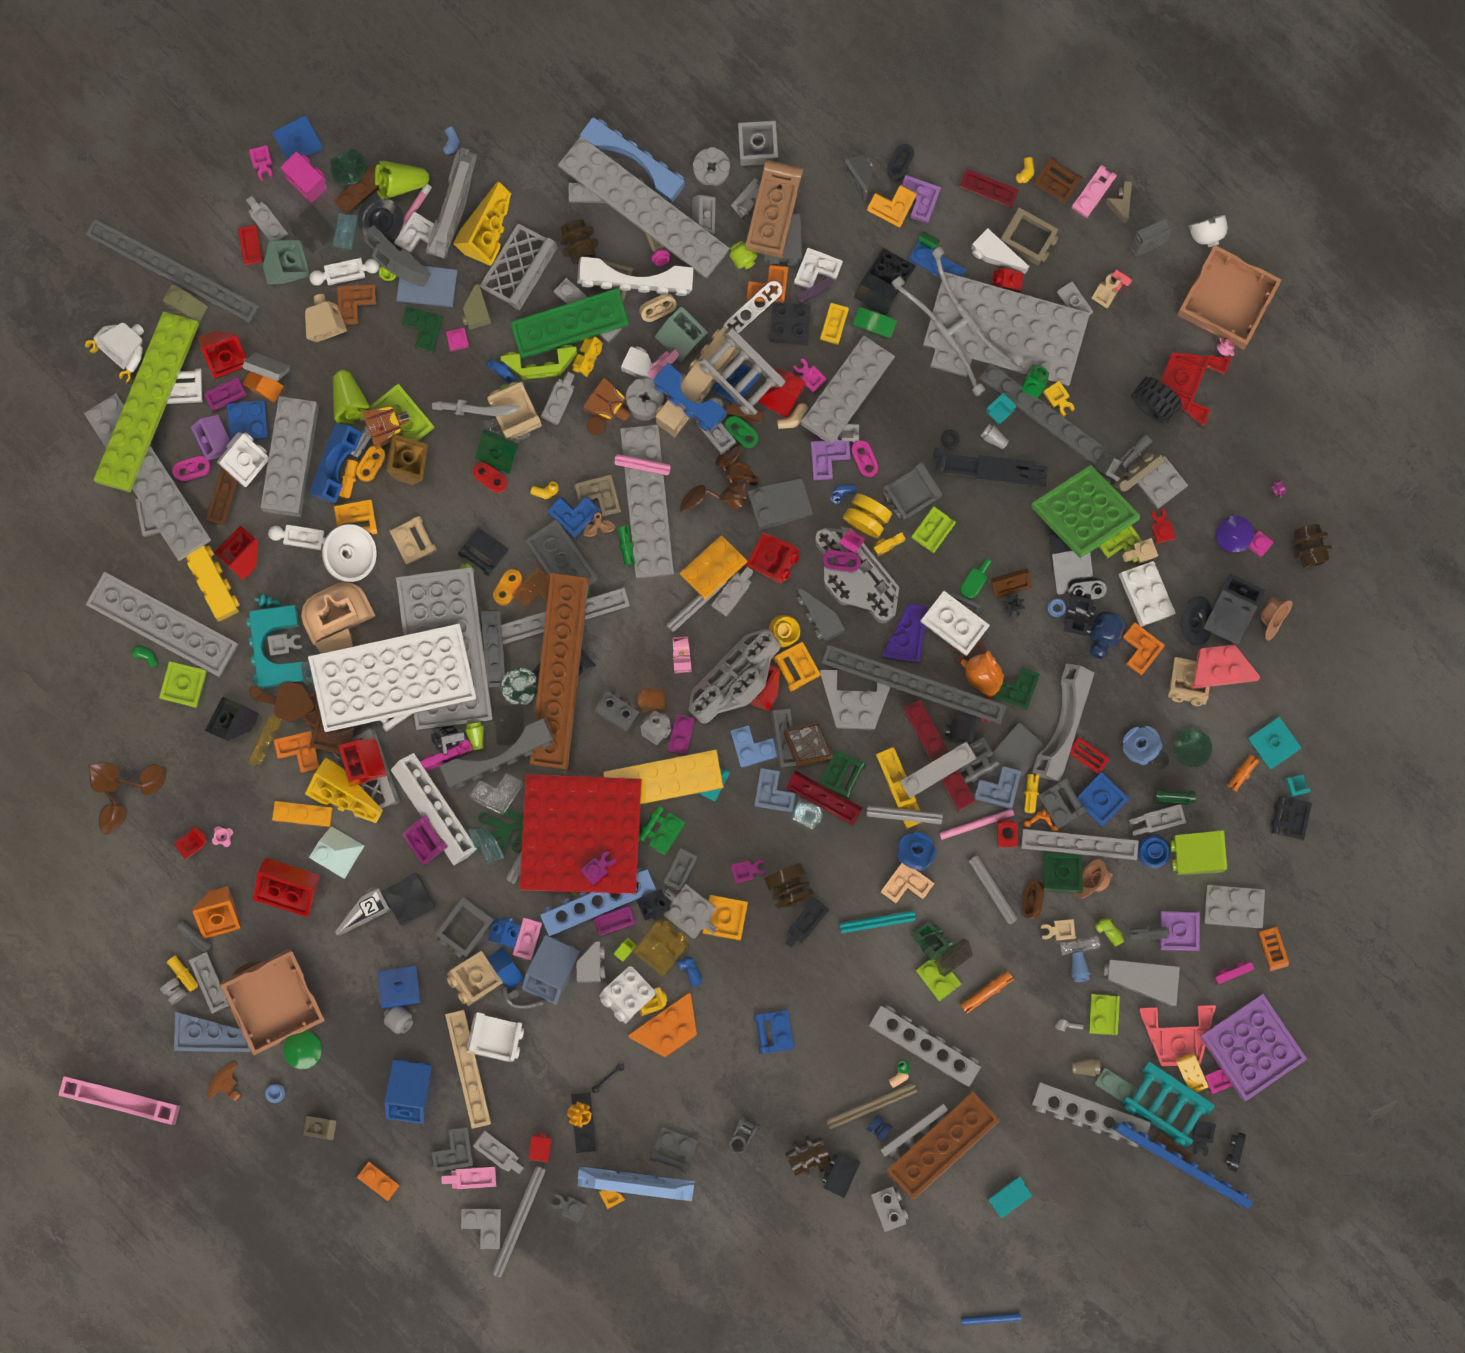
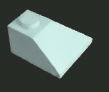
M331 826L319 840L309 858L345 879L363 850L364 845Z

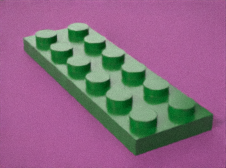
M619 288L511 322L521 359L630 325Z

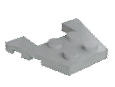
M820 670L836 728L875 730L890 687L877 683V692L837 690V670Z

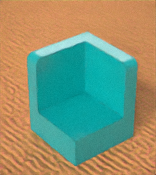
M1002 393L987 408L986 413L1000 425L1015 411L1017 406Z
M1303 774L1288 777L1284 780L1289 798L1311 792V789L1307 788Z

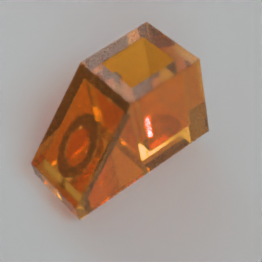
M641 688V693H638V707L642 708V712H653L654 710L666 712L665 691Z

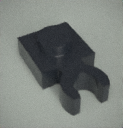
M1199 1120L1196 1122L1192 1140H1197L1198 1142L1193 1147V1154H1197V1149L1201 1147L1204 1149L1203 1156L1208 1155V1147L1206 1145L1207 1143H1213L1216 1124Z

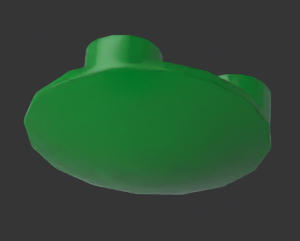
M309 1031L289 1036L283 1047L284 1057L288 1064L298 1069H307L316 1065L322 1052L319 1038Z

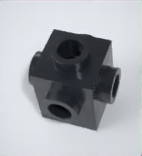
M662 889L636 899L645 921L652 918L654 921L664 918V913L670 911Z

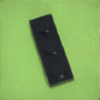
M591 1092L571 1094L572 1105L577 1102L584 1103L590 1106L588 1111L592 1113ZM593 1113L587 1124L582 1127L574 1126L576 1153L596 1151Z

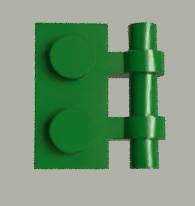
M657 806L655 811H652L649 815L650 819L646 825L640 829L639 840L644 842L647 836L652 838L649 846L665 856L686 823L671 813L664 819L661 817L664 809ZM656 822L661 823L662 825L657 833L651 831Z

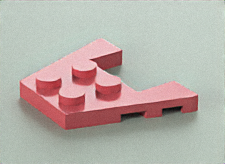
M1216 1005L1197 1006V1027L1172 1028L1158 1027L1157 1008H1139V1013L1160 1066H1178L1176 1059L1193 1052L1199 1065H1201L1206 1045L1200 1036L1211 1028Z

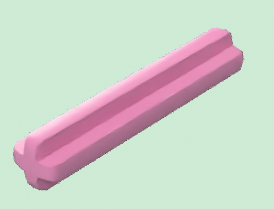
M620 454L615 456L614 461L615 465L669 475L671 469L669 464Z

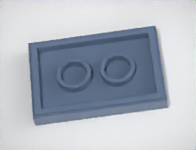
M423 266L431 274L424 287L399 278L397 302L453 308L458 270Z

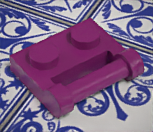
M427 815L420 818L402 833L423 866L448 848L445 843L441 842L428 822L429 818ZM421 826L424 828V830L426 831V833L428 834L436 848L433 847V845L421 829Z

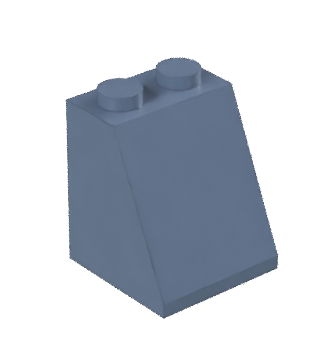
M545 935L526 972L522 990L557 1005L578 961L580 951L572 945L560 942L555 937Z

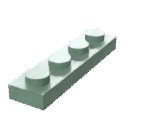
M1106 1068L1102 1070L1094 1085L1121 1102L1126 1097L1132 1099L1138 1090ZM1144 1094L1138 1104L1149 1110L1154 1099ZM1161 1104L1155 1115L1164 1121L1171 1110Z

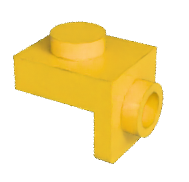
M660 987L655 988V996L639 1010L641 1016L662 1010L666 1006L667 997Z

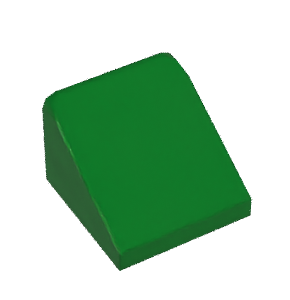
M923 232L918 238V243L934 251L940 240Z

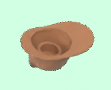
M1272 597L1263 607L1261 619L1267 626L1266 640L1270 641L1278 632L1283 620L1292 608L1293 603L1291 600L1283 602Z
M1097 859L1083 869L1082 894L1072 893L1073 896L1085 898L1093 892L1105 890L1110 883V878L1113 876L1107 870L1106 864L1102 860Z

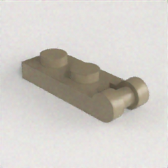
M1151 451L1145 454L1138 463L1131 465L1124 474L1117 476L1121 478L1119 482L1112 479V485L1122 491H1127L1163 463L1164 459L1160 454Z

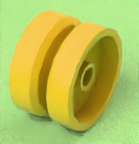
M856 493L852 500L854 508L846 510L843 516L844 520L861 532L879 538L884 530L881 523H888L892 513L879 502Z

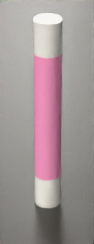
M427 184L423 187L405 214L401 231L412 214L417 212L432 189L430 185Z

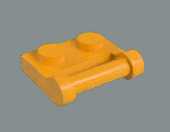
M372 500L334 506L337 527L369 521L370 526L362 528L368 533H372V535L378 534Z
M803 642L772 658L774 663L778 664L789 684L790 692L821 676ZM787 657H789L800 677V680L797 682L784 661Z

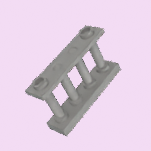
M729 328L723 333L726 337L724 344L708 361L699 359L697 363L701 365L699 368L706 375L710 374L741 405L739 408L746 415H755L757 411L753 406L770 387H781L786 381L733 328ZM735 346L739 350V355L720 375L713 366L730 347ZM744 360H749L753 364L751 366L752 369L733 388L726 379ZM762 373L766 377L765 383L746 401L739 393L757 374Z
M942 1104L880 1150L883 1156L889 1155V1157H893L895 1162L899 1160L901 1155L897 1147L904 1143L911 1149L916 1144L914 1141L915 1134L920 1131L921 1134L926 1135L930 1131V1123L934 1120L938 1123L947 1116L945 1114L948 1111L946 1106Z

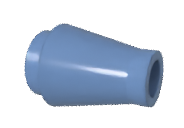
M1083 952L1072 954L1071 977L1074 978V982L1089 980L1090 971Z

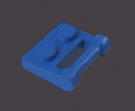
M788 1010L754 1015L760 1042L759 1054L794 1049ZM770 1019L774 1046L768 1047L764 1020Z

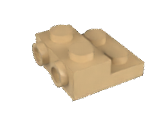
M1178 657L1174 658L1168 697L1172 698L1174 702H1183L1185 700L1190 701L1194 706L1206 705L1210 687L1192 689L1197 661Z
M482 951L456 966L447 974L449 985L452 988L456 987L459 992V1000L463 1004L467 1003L468 1006L503 983Z

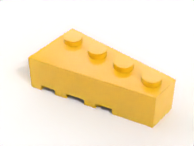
M204 545L186 556L187 564L193 575L196 576V582L201 591L204 592V597L215 618L220 622L238 613L237 606L240 604L235 595L231 596L229 592L231 586L227 578L223 580L220 574L223 570L219 562H214L212 556L215 554L211 546Z

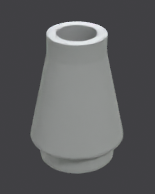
M988 424L980 434L984 441L1002 450L1009 442L995 425Z

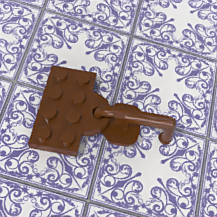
M292 682L283 683L279 688L277 696L261 693L260 688L257 686L250 687L249 694L251 698L255 701L274 705V714L277 718L294 722L302 717L303 721L314 729L310 748L340 755L338 746L352 741L355 726L328 732L324 731L316 691L307 694L302 685Z

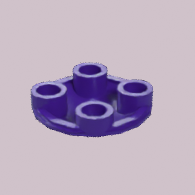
M1241 516L1225 518L1219 523L1216 530V539L1219 546L1228 552L1246 551L1254 538L1252 524Z

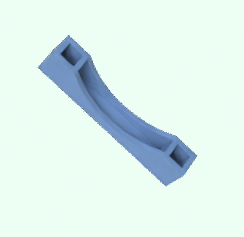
M592 118L581 132L580 137L582 136L600 151H614L634 159L649 174L656 193L672 204L685 187L683 176L668 170V166L665 163L652 159L653 156L649 152L639 150L636 143L622 138L623 135L619 131L609 129L603 120Z

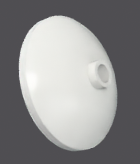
M347 524L336 527L327 535L323 543L322 558L328 572L338 580L345 582L361 580L371 572L376 562L377 551L373 538L365 529L357 525ZM343 550L346 551L345 557L342 555Z

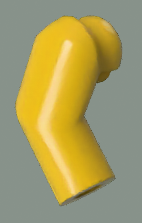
M1032 157L1023 159L1024 169L1016 175L1018 183H1026L1034 176Z
M552 481L545 488L533 485L530 494L543 499H549L559 491L558 484Z

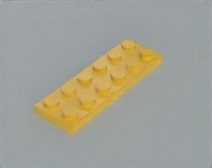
M717 750L604 772V777L642 779L641 804L724 788Z

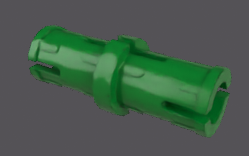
M629 526L618 527L619 549L622 552L624 566L632 565L636 562L633 553L634 543L631 542Z

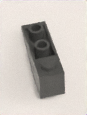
M802 588L798 589L797 601L800 606H805L807 610L805 615L809 623H814L816 627L814 632L819 640L822 639L825 643L845 632L836 612Z

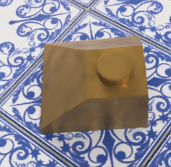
M393 434L387 464L388 473L396 481L415 485L423 480L428 444Z

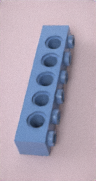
M641 867L637 871L639 887L636 895L621 894L618 899H613L610 894L580 893L578 894L579 898L574 901L569 898L560 902V907L554 909L552 905L543 909V914L540 916L548 935L551 936L656 891L648 869L643 871ZM596 895L603 898V904L599 907L592 904V898ZM575 904H584L585 912L583 914L575 913ZM563 910L567 913L566 921L559 922L556 919L558 911Z

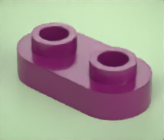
M829 550L823 555L822 559L826 569L841 572H856L861 564L860 557L856 553ZM834 558L836 562L834 564H830L828 562V559ZM853 560L855 564L849 566L847 562Z

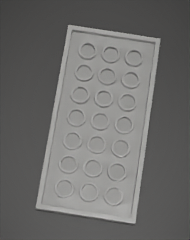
M944 272L955 298L964 306L977 326H979L981 333L1007 356L1014 359L1019 354H1022L1026 360L1020 366H1016L1003 359L991 350L977 334H974L968 324L952 335L964 356L983 363H992L994 366L1026 374L1032 364L1042 366L1049 372L1047 381L1054 383L1060 381L1062 385L1069 387L1090 313ZM941 281L933 314L948 329L962 319V316L956 310ZM931 319L923 346L958 354L956 350L952 349Z
M473 567L396 577L403 635L460 624L476 695L474 700L415 712L416 730L493 720Z

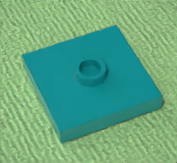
M1280 717L1247 739L1269 770L1302 748Z

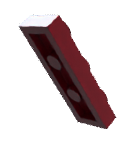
M966 169L959 187L1011 209L1019 192L1016 188Z

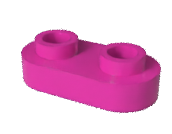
M865 441L855 442L852 446V455L861 475L866 478L874 477L878 472V463L870 445ZM858 449H864L865 453L859 454ZM871 466L872 470L868 472L865 470V467Z
M197 456L176 463L172 472L178 481L185 482L207 475L210 472L211 464L205 457ZM200 464L205 465L204 469L199 470L198 466ZM185 469L186 474L180 475V471Z

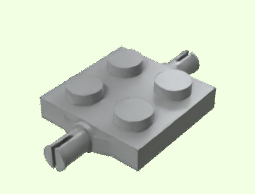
M685 884L677 895L670 891V889L664 892V896L672 901L669 907L670 911L666 912L664 916L691 938L695 939L704 928L712 934L716 933L718 927L713 925L710 920L717 907L688 884Z

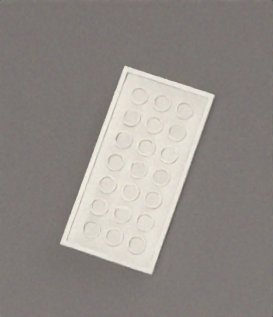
M460 624L308 657L325 732L476 699Z

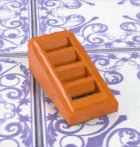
M1278 927L1258 931L1270 971L1289 966V960ZM1274 934L1276 936L1275 938L1265 940V937L1271 936ZM1272 943H1278V945L1272 947L1267 946ZM1280 950V953L1270 955V952ZM1282 958V960H1279V961H1276V962H1273V961H1272V960H1275V959Z

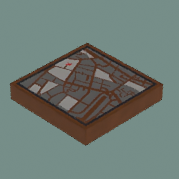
M820 723L784 731L783 734L796 766L832 759L833 754Z

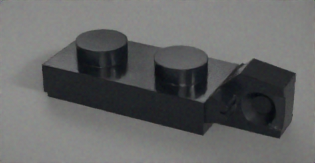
M814 898L790 927L788 933L791 936L785 944L792 948L797 941L802 943L806 940L829 909Z

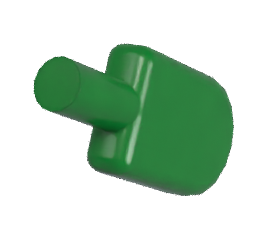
M986 558L979 569L975 567L971 569L960 586L962 597L973 599L978 595L988 580L985 572L991 565V560Z

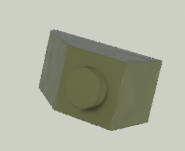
M476 284L463 306L464 314L461 315L464 326L468 325L470 330L491 324L479 284Z
M174 285L170 287L163 300L166 307L189 319L196 320L198 323L201 322L209 308L189 293Z

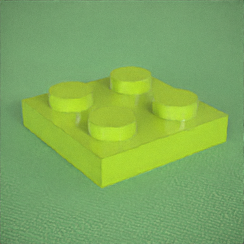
M169 661L159 699L197 708L207 671Z

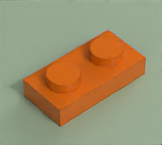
M368 1162L357 1176L359 1180L387 1201L390 1200L400 1186L371 1162Z

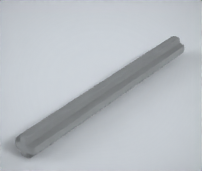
M540 1166L535 1167L493 1268L492 1275L496 1277H502L545 1174V1169Z

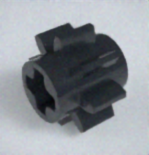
M1008 594V601H1002L1001 603L1005 605L1002 612L1007 611L1009 618L1012 614H1016L1019 617V610H1025V607L1021 606L1024 599L1019 600L1017 598L1018 594L1014 597ZM1012 602H1016L1015 605L1017 607H1015L1014 610H1012L1011 605H1009Z

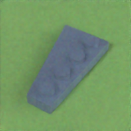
M175 1012L174 1051L251 1052L240 1029Z

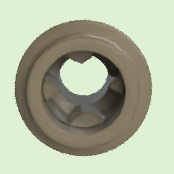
M1095 1057L1072 1063L1073 1074L1089 1076L1101 1074L1100 1059H1095Z

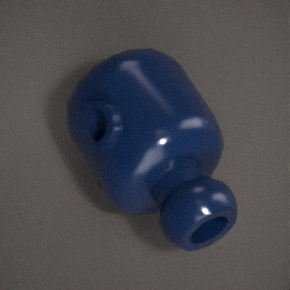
M1103 611L1097 615L1090 632V639L1095 643L1090 648L1091 656L1103 660L1108 655L1107 649L1114 648L1119 644L1125 630V621L1121 616L1109 611Z

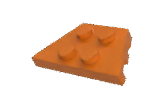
M688 993L628 1035L629 1038L661 1056L667 1057L697 1036L691 994Z

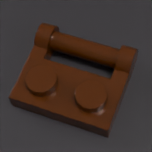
M1051 157L1033 185L1065 205L1081 183L1083 177L1079 174L1077 176L1056 162L1057 159ZM1053 168L1060 174L1064 175L1065 177L1073 181V183L1070 185L1069 183H1067L1066 181L1052 173L1050 169Z

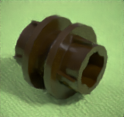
M584 219L568 222L561 227L562 236L558 238L560 245H567L562 251L564 257H570L573 264H578L580 257H596L594 248L599 245V242L596 238H590L594 233V228L586 226Z
M1320 524L1305 526L1294 531L1295 540L1291 542V547H1299L1300 553L1294 557L1295 560H1301L1303 568L1318 566L1329 561L1328 552L1332 550V545H1324L1323 540L1328 538L1329 535L1328 532H1322Z
M805 1136L807 1143L798 1147L796 1141L792 1142L794 1148L786 1152L785 1155L795 1176L806 1173L807 1178L811 1177L809 1170L818 1167L820 1172L824 1171L822 1165L831 1159L821 1137L810 1140L809 1136Z

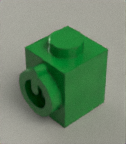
M1032 364L1024 376L1021 390L1027 395L1038 398L1047 384L1049 372L1042 366Z

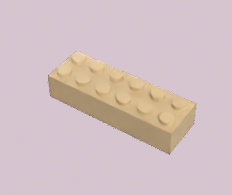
M723 326L721 330L717 329L712 336L713 341L710 345L706 344L699 359L708 361L724 344L726 337L723 333L727 330L726 327ZM735 346L730 347L715 363L713 368L721 375L737 356L739 350ZM695 359L689 367L691 370L687 376L685 374L682 376L681 391L688 400L701 403L710 392L716 380L710 374L706 375L699 368L701 365ZM669 400L665 405L661 404L655 412L656 424L674 438L689 418L683 413L684 409L679 405L675 407Z

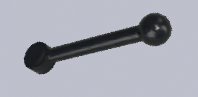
M618 1064L617 1068L600 1084L592 1087V1092L598 1093L600 1088L614 1075L624 1070V1065Z

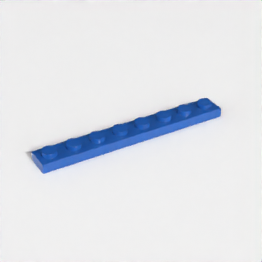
M1124 1121L1122 1124L1115 1122L1112 1130L1238 1205L1250 1209L1253 1202L1248 1199L1249 1195L1240 1190L1238 1192L1231 1189L1232 1185L1223 1180L1221 1183L1215 1180L1216 1176L1208 1171L1203 1173L1198 1170L1200 1166L1191 1161L1186 1163L1182 1160V1155L1174 1151L1172 1153L1166 1151V1146L1156 1141L1154 1144L1149 1141L1150 1137L1141 1131L1139 1133L1132 1130L1133 1126Z

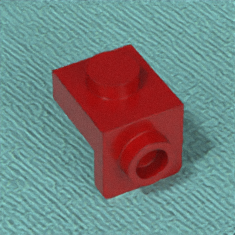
M1007 268L995 270L992 276V286L1020 292L1022 290L1023 273Z
M194 827L190 833L175 842L174 847L186 860L205 846L207 842L206 836L201 830Z

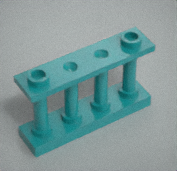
M1148 1062L1141 1071L1145 1074V1079L1132 1099L1126 1097L1121 1104L1125 1106L1124 1108L1128 1112L1138 1114L1174 1138L1176 1144L1188 1147L1193 1142L1188 1135L1201 1114H1209L1215 1105L1151 1062ZM1156 1081L1161 1085L1162 1089L1149 1110H1147L1138 1103L1151 1082ZM1172 1092L1177 1095L1178 1100L1166 1120L1163 1121L1155 1113L1167 1094ZM1189 1103L1194 1107V1112L1180 1132L1171 1125L1184 1104Z

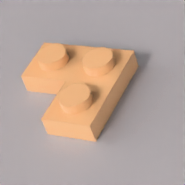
M901 863L880 893L895 904L907 888L921 899H924L935 883L917 870Z

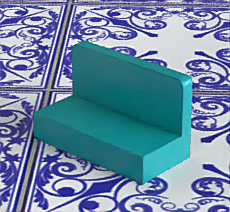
M1017 1177L987 1200L999 1217L1003 1218L1032 1197V1194L1025 1186L1022 1178Z

